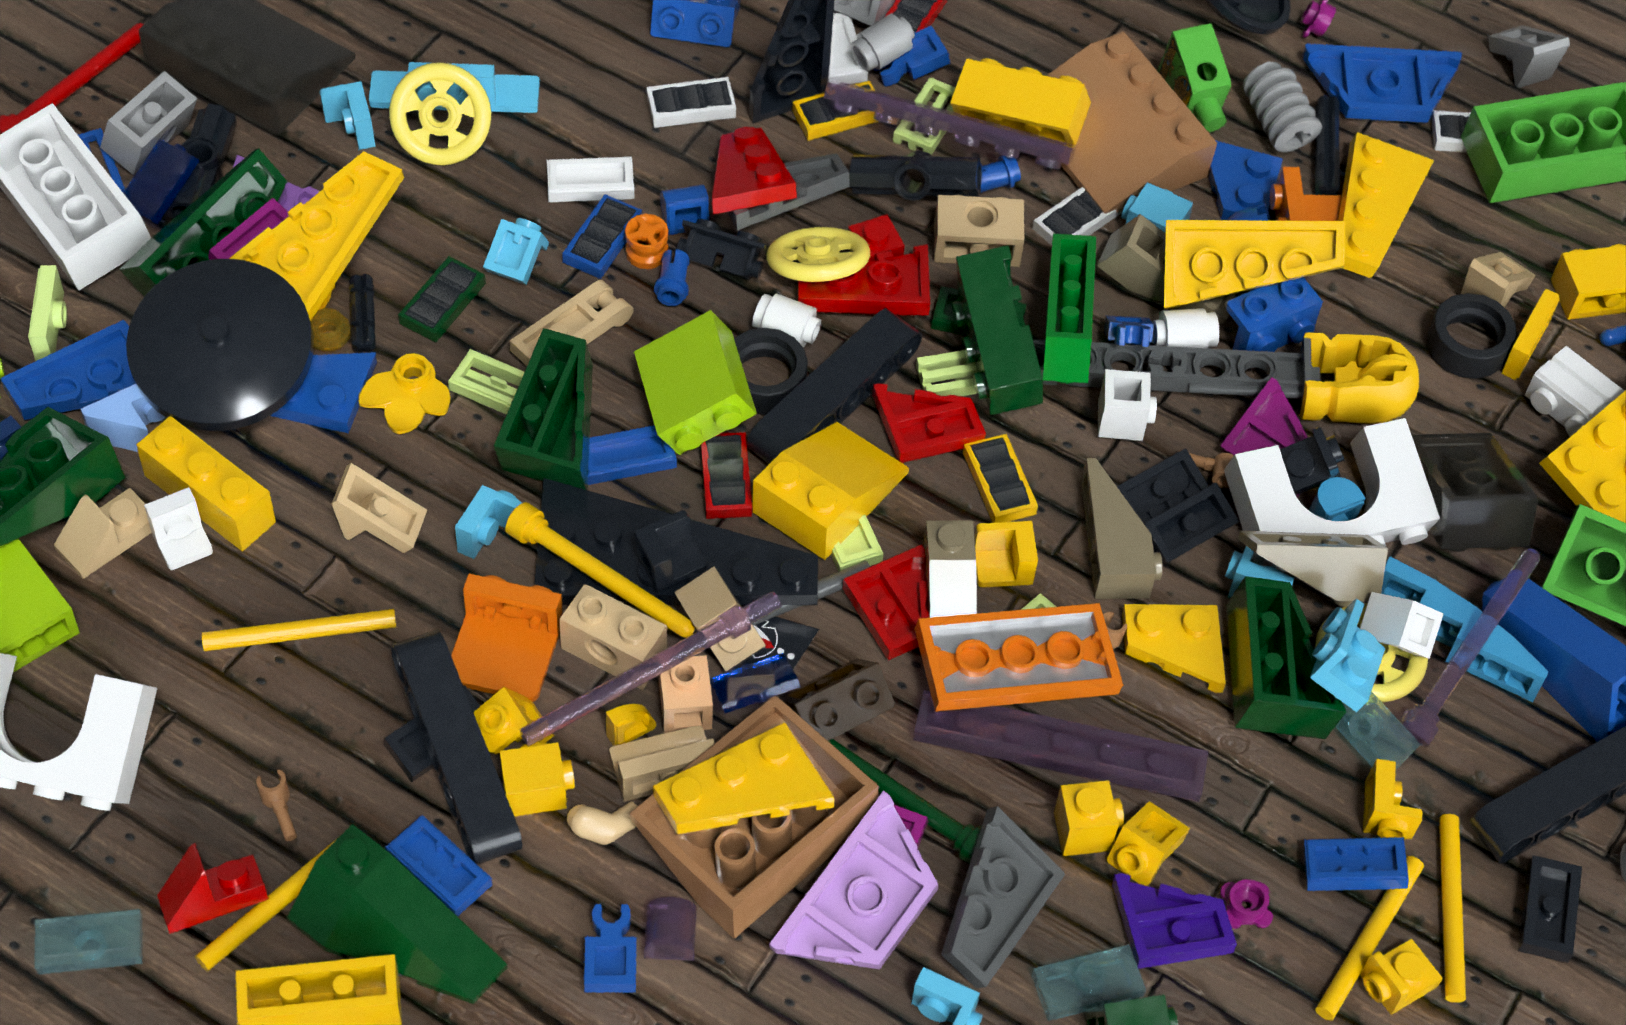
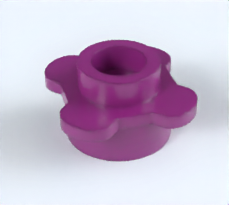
M1311 0L1307 5L1300 22L1306 25L1301 35L1303 38H1307L1310 32L1321 37L1329 27L1335 15L1336 7L1328 4V0H1320L1318 3Z
M1244 879L1237 883L1227 882L1222 886L1220 896L1225 900L1227 914L1233 929H1238L1242 925H1256L1259 928H1266L1271 924L1273 914L1268 910L1270 891L1264 883ZM1248 902L1250 903L1251 907L1244 908L1242 906V903Z

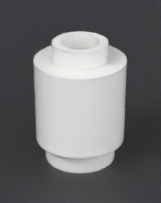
M764 294L756 307L752 326L757 329L771 328L781 330L795 337L804 347L806 343L813 344L821 327V319L816 318L817 309L815 307L780 294H775L774 296Z
M1204 308L1166 310L1160 312L1159 320H1153L1152 322L1154 324L1152 339L1154 346L1192 348L1218 346L1219 322L1215 312H1206Z

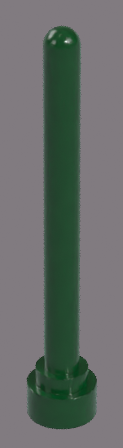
M831 739L828 741L879 786L878 792L880 794L884 791L890 795L892 801L898 806L927 816V825L954 842V849L960 852L959 858L970 865L982 825L975 827L972 824L964 826L836 740Z

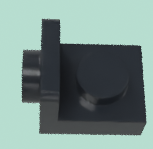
M1321 426L1312 430L1314 436L1280 449L1295 495L1318 487L1329 478L1341 477L1337 463L1345 461L1335 436L1325 438Z

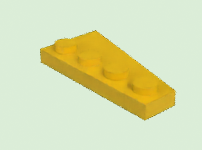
M1358 132L1355 134L1349 146L1338 221H1345V260L1343 269L1368 278L1373 277L1432 166L1433 159Z
M1166 220L1164 310L1344 268L1345 221Z

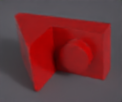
M195 843L188 848L157 895L169 934L268 900L265 885L253 854L204 870Z

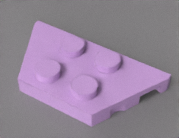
M884 791L881 793L772 939L769 944L772 951L777 954L879 970L938 890V883L920 855L917 844L903 824L889 794Z

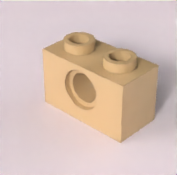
M938 195L934 221V262L956 263L957 256L1009 245L1012 257L1010 265L1020 267L1024 245V199Z
M584 584L559 619L561 649L641 690L645 688L658 669L659 659H665L667 656V625Z

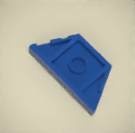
M1305 44L1303 51V60L1329 96L1337 97L1339 100V110L1345 118L1428 123L1462 59V52Z

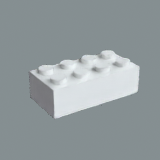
M53 103L0 134V188L78 291L128 261L151 239L139 212Z

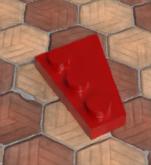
M741 127L733 133L721 135L712 193L713 215L797 198L796 182L762 127Z
M928 244L914 246L913 253L895 257L891 251L877 253L874 261L867 262L861 270L845 278L825 282L798 281V301L815 307L817 312L877 314L882 309L887 308L895 315L929 316Z

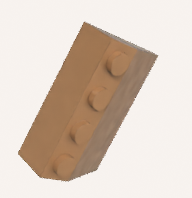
M1125 32L1089 44L1047 75L1054 78H1059L1063 75L1070 76L1085 84L1091 105L1076 147L1045 140L1041 141L1079 188L1083 187L1104 214L1116 210V213L1123 211L1131 195L1138 197L1147 182L1162 189L1174 191L1208 176L1217 142Z
M776 695L771 697L681 772L785 722L833 794L834 808L816 810L815 806L789 810V815L771 818L770 813L740 818L738 824L682 834L675 832L653 794L629 813L631 821L696 903L734 939L840 849L878 799L879 786Z

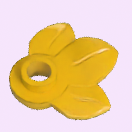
M416 353L401 356L395 362L391 371L373 375L365 383L359 395V405L361 407L384 409L387 425L396 434H404L416 429L422 422L425 413L435 416L446 415L451 401L448 387L436 379L434 366L424 356ZM412 376H417V377H418V378H415V379H408L409 377H412Z

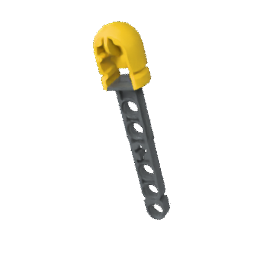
M1306 332L1302 340L1300 353L1154 345L1143 347L1135 344L1117 345L1116 343L1092 342L1088 383L1073 382L1067 384L1069 386L1101 388L1105 369L1114 370L1111 364L1120 360L1130 362L1135 367L1131 370L1133 372H1146L1142 371L1143 364H1148V372L1146 373H1150V390L1258 396L1270 378L1273 377L1279 382L1286 398H1298L1301 420L1319 421L1327 415L1333 422L1374 424L1388 422L1400 417L1411 407L1419 389V372L1414 356L1401 343L1391 338L1376 335L1337 334L1330 340L1324 333ZM1033 339L1036 355L1044 359L1045 340ZM1043 365V366H1040L1042 378H1043L1044 365ZM1206 365H1214L1221 368L1224 373L1218 377H1209L1204 375L1200 369ZM1163 366H1171L1172 372H1165ZM1249 368H1261L1267 372L1268 376L1264 379L1256 380L1248 377L1245 371ZM1320 373H1334V382L1320 381ZM1043 380V385H1057V381Z

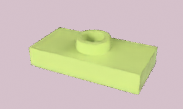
M41 265L38 268L28 333L35 361L56 352L59 328H65L67 323V308L65 301H63L64 290L56 265Z

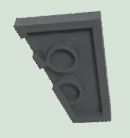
M837 153L784 163L796 182L797 198L729 211L727 213L738 231L850 187L848 169Z
M998 806L987 809L941 954L976 989L987 987L1066 874Z

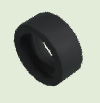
M1471 293L1455 295L1442 302L1437 309L1427 333V347L1432 358L1444 370L1459 377L1473 379L1491 376L1503 367L1516 340V324L1507 309L1499 302L1487 296ZM1458 322L1478 325L1493 336L1496 346L1484 350L1463 346L1450 336L1447 326Z
M752 329L734 338L742 364L753 358L769 357L785 363L791 369L789 379L777 385L762 386L747 381L757 414L766 415L807 378L808 360L805 350L795 337L778 329Z

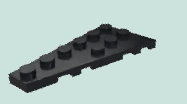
M546 478L543 480L541 511L544 513V519L548 521V527L667 605H682L675 592L714 566L740 605H818V555L691 519L692 537L707 562V570L657 592L637 556L634 530L672 514ZM538 543L535 585L543 586L555 593L562 594V605H570L584 584L626 605H632Z

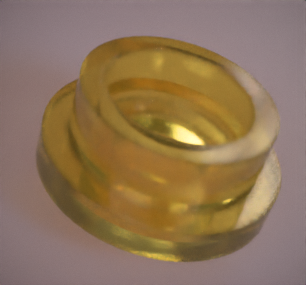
M331 308L320 309L311 320L314 348L322 351H333L341 348L348 342L351 335L350 324L339 311Z

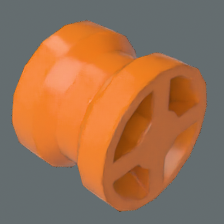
M641 214L633 217L626 224L625 254L627 260L632 265L641 269H653L662 265V255L669 250L667 243L669 230L667 223L662 218L653 214Z

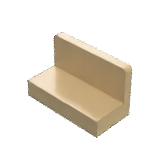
M692 726L610 747L609 756L623 802L652 795L654 785L681 772L715 744L714 739H706L702 726Z

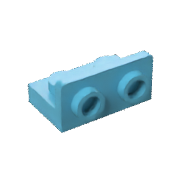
M1357 598L1345 610L1337 607L1324 622L1322 630L1326 634L1313 651L1312 656L1316 658V662L1310 676L1312 680L1355 712L1369 700L1385 651V647L1370 632L1357 627L1364 607V603Z

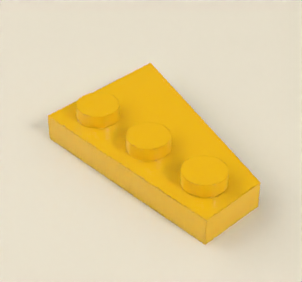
M785 722L653 786L654 798L677 834L738 824L740 818L769 813L771 818L789 815V810L815 806L816 810L834 808L833 794Z

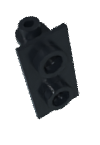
M697 219L696 223L686 220L682 221L688 238L681 237L676 249L688 254L691 263L712 269L717 254L724 256L719 269L720 272L745 280H750L751 277L759 279L763 269V262L758 261V258L767 260V248L765 244L761 243L762 239L744 231H738L737 235L721 231V227L718 224L705 219Z

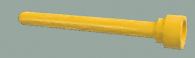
M523 502L510 514L505 530L507 534L523 544L528 542L531 544H541L653 619L667 625L668 629L679 636L686 638L694 633L695 626L690 619L549 528L548 521L544 519V513L528 502Z

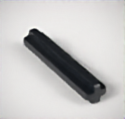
M1322 95L1317 99V105L1315 106V118L1319 119L1322 125L1320 134L1315 138V194L1337 195V191L1340 189L1339 100L1335 96L1327 97Z

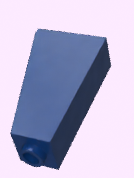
M1517 570L1503 580L1492 583L1483 593L1482 612L1510 633L1548 671L1542 687L1597 742L1625 727L1626 645Z

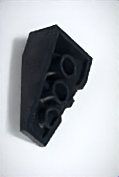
M788 0L750 89L749 119L752 124L792 111L793 101L828 92L835 0Z

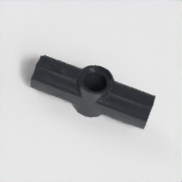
M208 104L206 108L199 109L190 138L183 142L179 149L181 164L166 205L167 216L172 219L178 216L224 176L222 166L237 121L235 114L227 111L222 105Z
M913 151L906 156L853 155L849 172L850 187L853 194L900 195L904 199L911 201L920 200L926 195L978 197L981 193L982 164L980 157L932 156L924 151ZM907 169L920 171L925 181L916 182L912 180L907 173Z

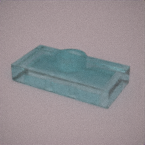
M1372 691L1368 702L1357 712L1343 703L1346 714L1336 725V728L1371 767L1376 759L1395 761L1397 769L1421 745Z
M140 909L35 920V969L38 975L143 964V932Z
M1129 944L1037 967L1032 972V978L1048 1021L1090 1011L1103 1004L1144 997L1146 991Z

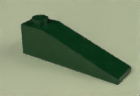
M259 148L253 150L155 234L119 270L145 297L157 283L173 272L185 266L209 260V250L272 198L278 202L288 181Z
M46 407L17 430L5 444L8 452L0 461V546L70 516L84 495H88L96 503L124 480L125 475L109 437L50 407Z

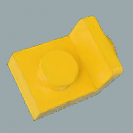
M506 687L501 688L473 712L488 751L493 754H499V751H503L513 741L519 742L524 740L528 743H546L555 736L534 703L527 697Z
M1376 759L1365 780L1363 833L1375 834L1380 838L1404 837V839L1410 840L1422 822L1423 811L1417 808L1400 806L1402 782L1395 781L1396 762Z
M1149 801L1123 825L1107 857V862L1123 874L1131 875L1130 878L1138 884L1149 886L1161 864L1183 843L1190 828Z
M1412 938L1384 955L1380 951L1370 955L1360 974L1370 997L1377 1003H1382L1390 1015L1437 988L1443 979Z

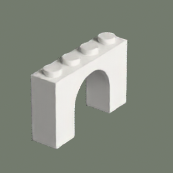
M1406 418L1365 426L1350 443L1365 486L1366 506L1362 516L1349 521H1330L1320 518L1300 503L1291 486L1278 445L1235 454L1224 469L1243 531L1369 535L1384 546H1386L1385 543L1400 540L1402 545H1408L1427 538V532L1440 520V516ZM1254 552L1253 563L1271 566L1281 572H1286Z
M0 653V787L16 789L17 781L35 785L34 795L63 800L65 792L82 796L80 805L105 811H111L112 803L129 804L157 687L95 674L84 722L75 742L56 758L44 762H34L24 757L14 748L5 731L3 719L4 706L17 656Z

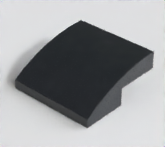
M1186 448L1117 486L1151 533L1153 551L1161 553L1164 565L1240 522L1218 484L1214 483L1208 486Z

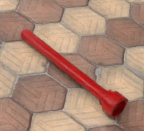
M143 23L135 24L17 115H1L0 134L52 103L55 107L143 41L149 34L148 27Z

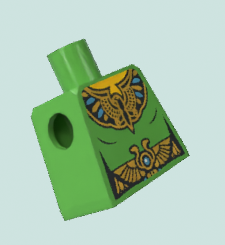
M1209 23L1172 31L1159 65L1158 73L1208 132L1218 130L1227 122L1222 106L1231 88V79L1213 26Z

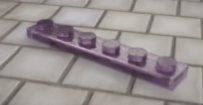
M837 80L828 81L824 95L825 99L835 101L833 108L840 111L858 114L859 108L875 112L873 119L893 125H898L899 119L915 123L913 130L933 136H938L939 130L955 134V142L973 147H978L980 141L996 145L994 152L1014 158H1019L1020 152L1037 156L1036 164L1049 168L1060 169L1061 163H1071L1077 146Z
M926 690L923 692L913 741L1099 781L1109 780L1113 784L1197 802L1200 801L1203 791L1209 753L1207 750L1001 706L935 712L931 693Z

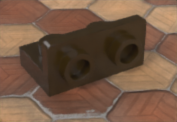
M855 659L778 697L827 741L895 706L879 663L862 659Z

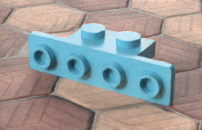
M409 62L408 72L373 71L369 93L370 107L389 108L392 94L401 79L415 68L429 63ZM448 63L463 68L480 82L489 98L491 112L536 113L538 111L540 88L538 76L495 74L494 65ZM429 81L419 86L415 92L420 100L423 101L429 95L436 93V89ZM455 83L447 90V94L453 96L459 104H462L468 97V94ZM443 106L434 108V110H447Z

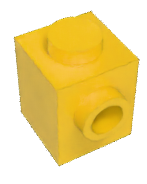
M531 742L520 748L499 751L504 792L514 817L567 809L566 790L575 789L571 759L561 760L559 742L550 744Z
M1109 780L1060 786L1054 809V817L1062 855L1071 856L1111 851L1117 829L1122 828L1124 825V813L1120 798H1113Z

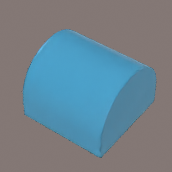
M1333 477L1325 480L1320 485L1309 511L1326 520L1349 521L1357 518L1366 498L1359 487L1352 481L1342 477Z

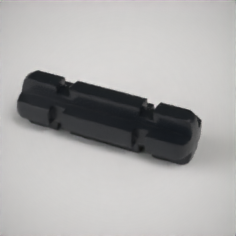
M366 273L363 275L354 274L349 279L352 349L357 353L363 351L372 352L376 347L373 278Z

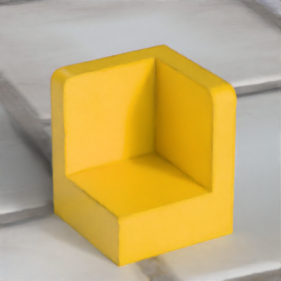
M1032 521L978 524L974 537L978 586L1033 585L1038 555Z

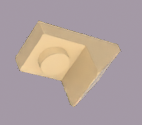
M1502 252L1474 258L1469 266L1461 294L1484 295L1499 302L1505 308L1512 295L1527 290L1536 275Z
M352 463L346 466L332 501L334 512L345 539L350 540L366 530L402 553L414 547L427 513V509Z
M131 488L100 508L88 495H84L54 543L55 550L82 579L86 578L152 533L144 507L145 503Z
M715 566L675 592L693 625L702 634L726 672L766 647L761 636Z

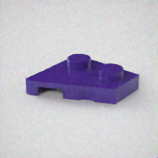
M1123 873L1114 874L1112 886L1136 969L1234 953L1237 943L1223 899L1200 893L1196 895L1187 894L1180 888L1160 884L1159 889L1129 882L1131 875Z

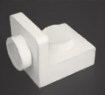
M189 487L144 505L153 538L170 570L177 569L213 553L212 545L202 527L196 500Z

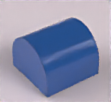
M704 184L660 191L662 218L667 223L669 235L685 233L682 225L683 220L696 223L697 219L709 221V196Z

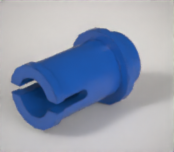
M1005 155L999 156L997 162L982 166L981 193L1005 185L1010 189L1014 187L1015 182L1021 180L1020 169L1014 157L1007 158Z
M675 249L674 263H671V250L663 253L660 278L654 284V292L658 300L667 306L679 305L686 299L689 292L686 276L690 258L688 254L679 249Z

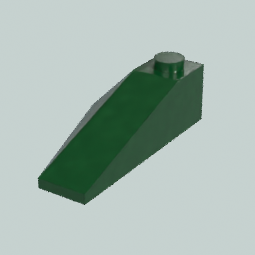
M353 824L316 860L287 916L290 924L326 952L340 957L342 954L354 958L395 954L398 974L415 979L418 985L474 1004L508 968L507 963L391 853Z

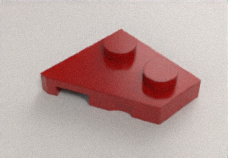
M879 383L873 385V399L896 458L901 463L964 449V444L983 440L986 437V432L972 398L956 395L939 396L934 392L915 389L914 395L887 391V384Z
M922 544L843 579V591L888 661L919 647L915 632L916 623L919 618H930L927 604L928 584L925 575L926 555Z

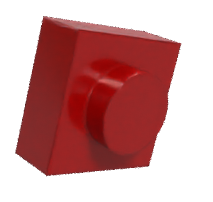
M888 214L848 226V231L858 234L868 243L870 247L869 261H874L877 253L891 251L894 257L904 255L905 245Z

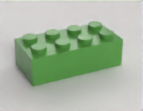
M1626 82L1473 106L1461 138L1489 203L1626 181Z
M1578 504L1541 587L1554 596L1626 626V523Z

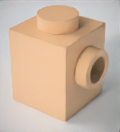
M677 654L670 658L659 659V692L664 733L692 726H702L704 730L712 729L713 702L707 655Z

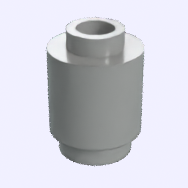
M889 14L857 34V40L851 43V50L857 62L865 71L869 72L874 68L880 70L912 50V39L915 38V34L911 25L904 17L898 18L894 14Z

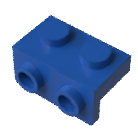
M653 0L650 34L660 38L729 47L732 43L734 21L740 11L741 0Z
M1304 277L1259 287L1229 300L1226 310L1239 326L1232 350L1275 352L1278 348L1289 343L1302 342L1306 332H1314L1323 300Z

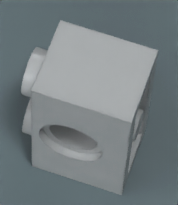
M164 71L108 120L100 148L134 175L189 126L198 98Z

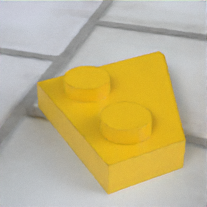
M1124 604L1122 622L1123 625L1127 624L1124 634L1125 654L1145 663H1155L1164 671L1180 678L1184 672L1209 683L1208 690L1215 693H1223L1226 680L1217 605Z

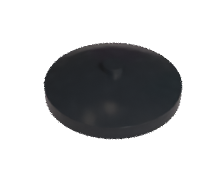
M213 259L197 262L173 272L157 283L146 294L130 322L126 349L132 376L141 394L155 410L166 418L169 416L173 417L186 427L207 431H223L257 423L278 411L295 395L305 380L311 366L314 336L305 304L296 290L283 277L267 267L253 262L238 259Z

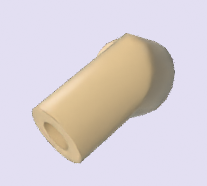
M630 801L610 814L584 804L576 805L569 811L567 822L575 835L589 841L607 845L636 827L631 821L629 813L638 806Z

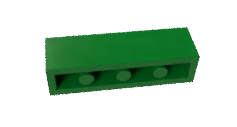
M1053 233L1043 380L1057 381L1065 384L1073 382L1088 383L1092 343L1097 236Z

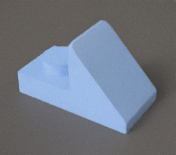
M137 384L80 409L85 426L109 437L112 446L137 452L136 444L148 435L145 425L159 422L166 418L147 402Z

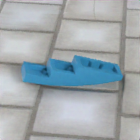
M1389 556L1385 566L1381 594L1413 600L1443 613L1436 641L1452 647L1445 662L1533 702L1547 677L1548 671L1510 633L1475 605L1435 579Z

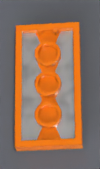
M1100 603L919 618L915 626L935 712L1117 695L1123 686Z

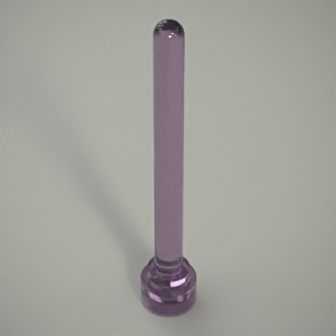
M1529 548L1521 553L1422 704H1415L1412 710L1406 709L1395 725L1410 740L1421 746L1428 747L1438 733L1439 729L1436 725L1440 719L1437 715L1539 563L1540 555L1535 549Z

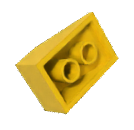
M836 422L783 450L753 480V513L826 560L832 554L834 546L838 542L841 544L859 525V519L863 515L867 517L909 473V467Z

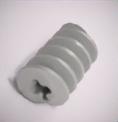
M1266 62L1257 66L1247 75L1243 83L1244 92L1249 98L1258 120L1261 121L1265 133L1268 134L1271 145L1278 152L1294 151L1307 145L1320 134L1322 129L1321 122L1315 118V111L1313 107L1309 106L1307 96L1302 93V86L1296 81L1293 70L1282 68L1277 62Z

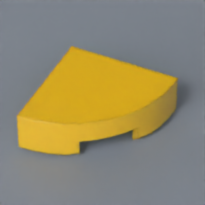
M626 704L606 712V736L613 746L631 742L657 727L647 708L641 704Z

